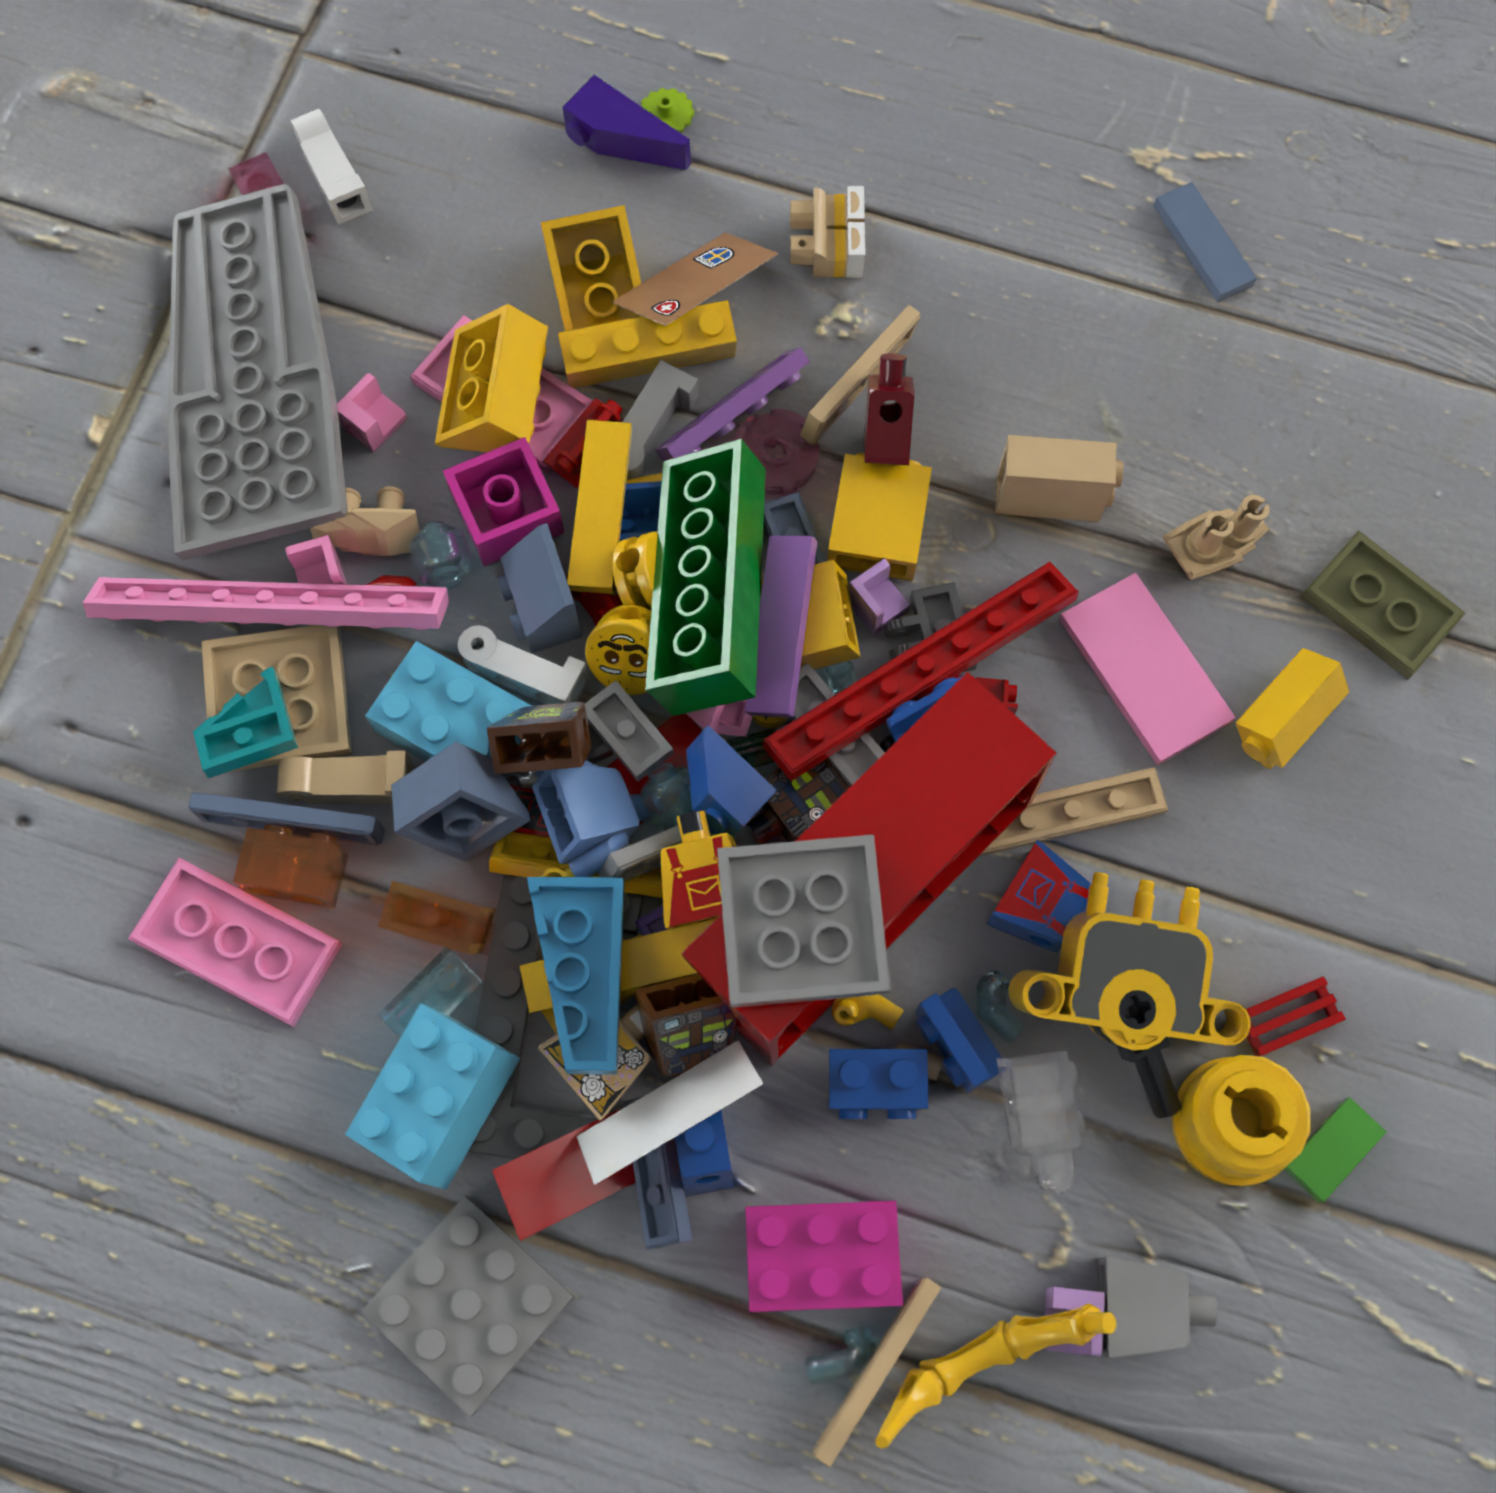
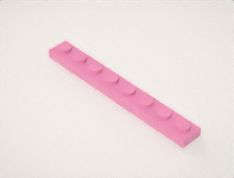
M99 577L83 601L87 618H107L109 620L146 619L155 622L178 620L194 621L197 623H273L285 626L304 624L325 625L327 627L368 626L374 629L400 627L414 628L416 630L439 629L449 604L447 587Z

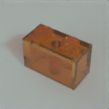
M264 825L263 830L247 828L233 883L249 894L335 909L349 855L340 844H337L336 838L326 834L310 833L309 838L292 836L291 830L276 825Z
M392 881L378 927L466 954H483L496 908L415 884Z

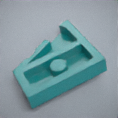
M273 667L265 669L260 674L263 680L244 697L237 693L224 704L223 709L217 715L209 717L193 731L201 767L208 779L298 748L279 677Z

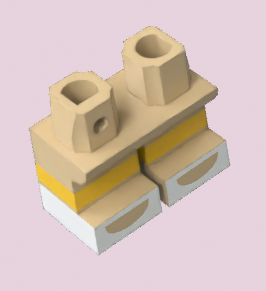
M847 186V194H825L823 189L814 188L813 199L790 201V229H812V235L790 236V264L813 265V277L863 278L865 263L864 186Z

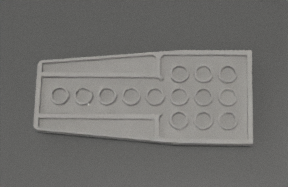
M287 184L277 185L177 214L173 219L167 441L174 553L182 560L310 529L314 526L346 517V512H348L337 400L298 197Z

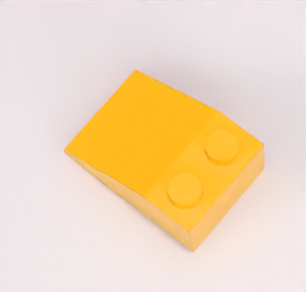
M625 205L541 222V231L564 331L642 316L612 303L615 299L641 284Z

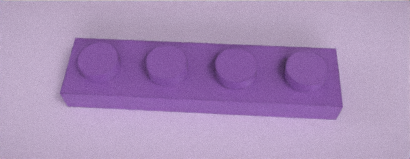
M799 347L782 353L654 450L662 462L701 451L702 449L699 445L712 436L714 440H717L730 432L736 426L733 419L745 411L747 415H750L763 407L769 401L766 395L778 386L780 390H783L800 379L801 374L798 370L810 362L802 348Z

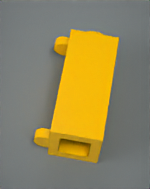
M1302 648L1235 723L1242 740L1243 750L1251 758L1259 761L1268 769H1272L1275 765L1283 768L1349 693L1341 662Z

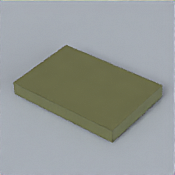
M1359 530L1301 595L1407 680L1418 670L1466 614V612Z

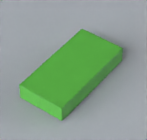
M1350 1097L1345 1098L1307 1139L1301 1154L1288 1164L1284 1170L1318 1203L1325 1202L1387 1131Z

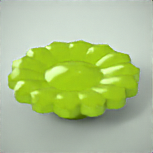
M660 88L657 92L651 91L648 97L643 98L641 101V107L680 133H683L685 127L690 126L692 123L691 118L694 117L693 102L687 99L686 93L678 92L675 88L669 90Z

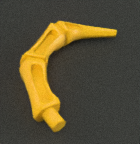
M1090 1303L1062 1313L1039 1317L1015 1315L1009 1323H1005L1004 1320L998 1321L994 1327L952 1353L921 1361L919 1369H912L908 1372L877 1435L875 1445L881 1449L887 1448L915 1414L927 1407L940 1404L942 1396L953 1395L964 1380L977 1372L994 1365H1012L1018 1357L1022 1360H1027L1035 1352L1049 1346L1068 1343L1083 1346L1096 1334H1112L1117 1325L1115 1316L1110 1312H1101L1099 1308Z

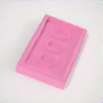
M464 315L410 376L413 384L441 403L455 329L472 321ZM542 367L539 381L540 393L536 399L533 418L534 431L528 444L540 470L547 474L551 468L543 460L591 404L592 400Z
M1136 572L1061 613L1059 617L1060 622L1157 766L1232 724L1236 719Z
M181 858L177 859L128 938L133 943L292 1027L296 1025L342 946L339 940Z

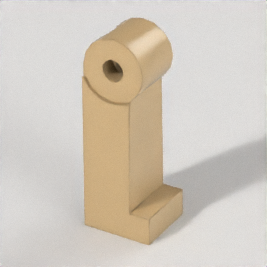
M406 750L387 751V755L286 757L279 760L276 796L288 801L309 802V804H392L391 785L413 770V762Z

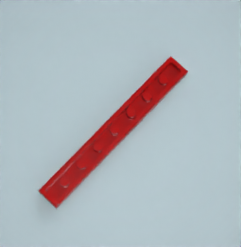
M1049 561L764 739L763 748L789 780L792 781L884 723L901 704L912 700L917 702L931 693L934 687L943 680L951 677L955 678L1076 601L1079 591Z

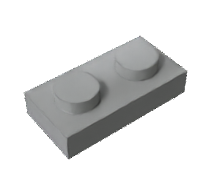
M614 681L585 703L588 723L637 782L674 755L671 745L617 681Z

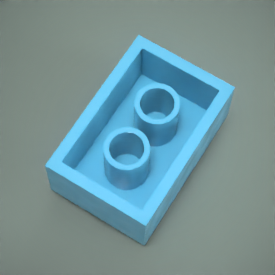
M416 641L365 716L376 734L425 762L454 742L463 744L492 759L486 728L514 711L532 705ZM515 735V740L518 745L522 742V739Z
M420 1003L345 1135L417 1182L447 1190L517 1066L520 1057L447 1014Z

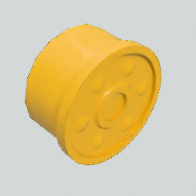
M1238 1055L1235 1057L1217 1058L1193 1070L1183 1080L1177 1090L1181 1110L1171 1116L1173 1134L1185 1159L1205 1177L1229 1186L1255 1185L1273 1178L1301 1154L1310 1134V1106L1302 1086L1286 1068L1265 1057Z

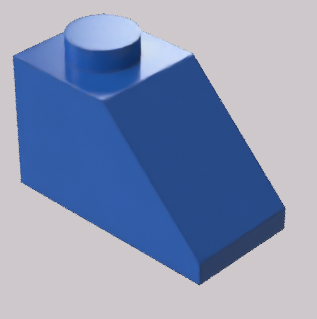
M709 725L686 749L692 811H705L710 833L714 835L728 833L734 837L777 790Z

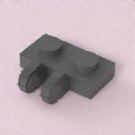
M955 582L911 591L910 600L914 615L886 622L882 628L884 636L886 635L887 638L906 636L919 630L922 641L963 616L964 613ZM921 641L893 647L889 651L890 659H894ZM977 664L973 665L964 672L975 670Z

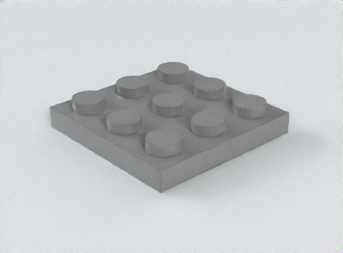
M874 835L717 848L731 1008L890 993Z
M464 1195L364 1307L361 1313L469 1417H472L575 1296L474 1202Z

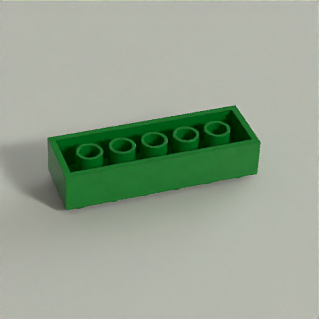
M742 439L663 461L645 690L672 716L756 698L766 469Z

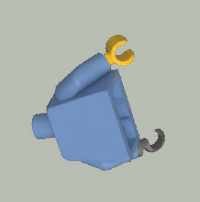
M585 760L582 767L528 771L529 775L526 776L515 772L504 776L508 783L519 780L522 788L532 786L560 864L568 863L569 868L564 871L555 867L548 868L542 873L541 877H592L599 873L609 854L628 846V839L638 829L639 821L647 820L650 814V803L647 796L644 794H629L623 777L615 768L599 767Z

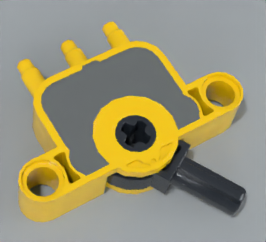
M1095 872L1092 884L1089 886L1086 911L1074 916L1065 928L1058 973L1039 970H1023L1017 973L1012 978L1008 988L1009 998L1012 1004L1020 1011L1040 1018L1086 1024L1101 1040L1116 1045L1121 1059L1135 1063L1153 1114L1157 1118L1170 1117L1181 1110V1103L1161 1050L1171 1046L1168 1037L1227 1046L1236 1045L1247 1037L1251 1027L1250 1017L1247 1010L1240 1004L1208 996L1213 964V947L1208 937L1201 930L1197 929L1201 904L1199 902V888L1186 887L1184 889V896L1180 903L1178 924L1152 920L1155 883L1144 879L1139 881L1138 891L1135 893L1132 917L1106 913L1109 876L1107 873ZM1040 981L1044 986V996L1038 1004L1032 1006L1028 999V992L1033 983ZM1129 999L1134 1000V1005L1130 1006ZM1128 1008V1013L1130 1016L1124 1015L1125 1009ZM1224 1010L1226 1023L1223 1029L1217 1032L1214 1020L1216 1015Z

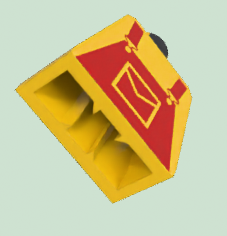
M695 811L677 816L682 843L661 849L663 912L665 928L668 929L715 919L723 912L717 848L737 847L733 836L728 833L710 836L705 811Z

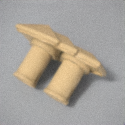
M392 486L383 487L377 492V508H360V493L354 489L345 488L348 511L346 512V517L310 528L313 539L328 535L334 547L340 548V551L357 552L361 553V555L394 556L423 550L416 510L403 509L405 494L401 489Z
M1248 495L1243 499L1236 511H1232L1231 508L1213 512L1209 510L1185 522L1162 537L1190 581L1238 564L1244 560L1242 556L1256 548L1254 543L1269 530L1264 522V519L1267 518L1270 512L1269 505L1263 506L1258 511L1260 506L1266 501L1259 495Z

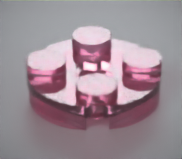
M770 409L769 414H762L758 417L754 414L748 417L737 429L733 440L742 439L765 467V493L777 494L781 497L794 494L798 488L804 486L812 478L818 466L820 453L819 442L810 444L800 436L806 419L796 412L787 409ZM777 444L783 445V454L786 455L783 458L772 459L769 457V453L765 451L766 447L774 449Z

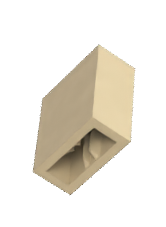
M1008 435L996 474L995 514L1099 522L1105 507H1111L1113 504L1115 487H1120L1122 483L1123 460H1116L1117 443Z

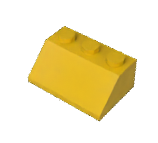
M506 304L455 329L435 445L441 448L489 452L523 437L526 438L528 443L530 442L534 431L533 418L536 399L540 393L539 381L542 363L547 351L545 344L548 326L510 304Z

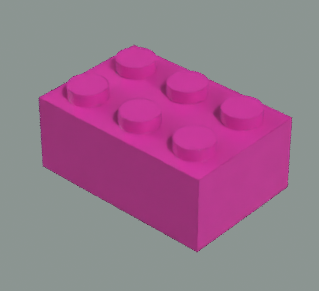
M896 1201L745 1207L749 1313L903 1306Z

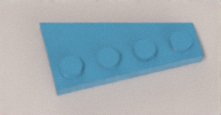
M527 877L565 1070L567 1074L617 1075L624 878Z

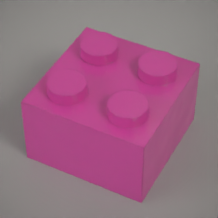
M525 437L443 470L450 494L484 567L501 560L500 558L539 525L547 523L552 538L565 533L558 505Z

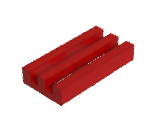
M1324 976L1246 1009L1251 1019L1312 992H1315L1318 998L1316 1001L1255 1027L1250 1020L1251 1027L1246 1038L1255 1056H1264L1346 1020L1343 1012H1339L1336 1008L1335 1003L1337 1000L1333 993L1329 994L1326 988L1328 983ZM1324 1009L1327 1015L1326 1018L1262 1045L1259 1038L1260 1035Z

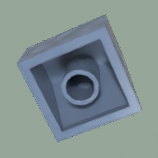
M548 524L539 525L500 558L505 574L497 576L505 602L514 599L518 613L510 615L517 640L520 641L527 638L531 653L582 637L575 604Z
M454 742L391 785L394 833L463 861H467L530 821L528 810L503 774H495L492 759L458 742Z

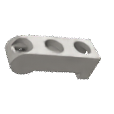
M663 360L659 361L623 422L631 423L632 425L627 480L644 475L645 458L678 405L691 410L698 398V378Z

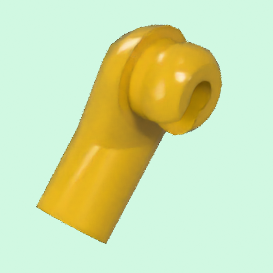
M882 995L837 998L832 1006V1017L835 1022L842 1026H849L873 1018L893 1030L904 1012V1009Z

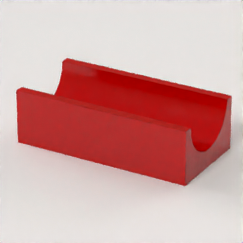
M967 671L796 841L874 835L887 950L991 843L1032 803L1057 752ZM723 912L681 953L682 958L707 982L737 1017L735 1030L771 1066L837 999L731 1008Z

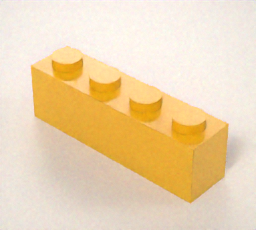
M728 300L696 306L666 326L641 316L558 332L567 382L573 388L653 373L660 360L676 368L733 358L735 357L737 338Z

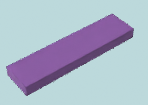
M769 536L759 611L756 698L747 699L745 712L750 716L794 718L817 549V540L813 536Z

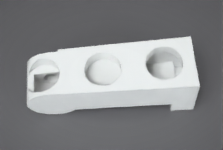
M316 109L290 120L304 152L303 155L337 224H342L373 211L362 180L352 168L321 110ZM353 196H358L356 203L351 207L341 208L336 204Z
M472 626L464 630L458 640V651L467 668L473 673L545 705L578 702L590 679L586 662L569 656L564 666H559L497 640L493 631L484 626Z

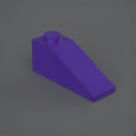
M593 75L562 107L565 131L568 137L579 146L585 145L596 154L687 170L691 165L690 139L596 75Z

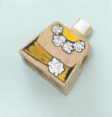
M637 1005L619 1020L617 1075L567 1074L558 1034L538 1046L542 1054L599 1121L608 1114L651 1060V1057L638 1043L644 1037V1032Z

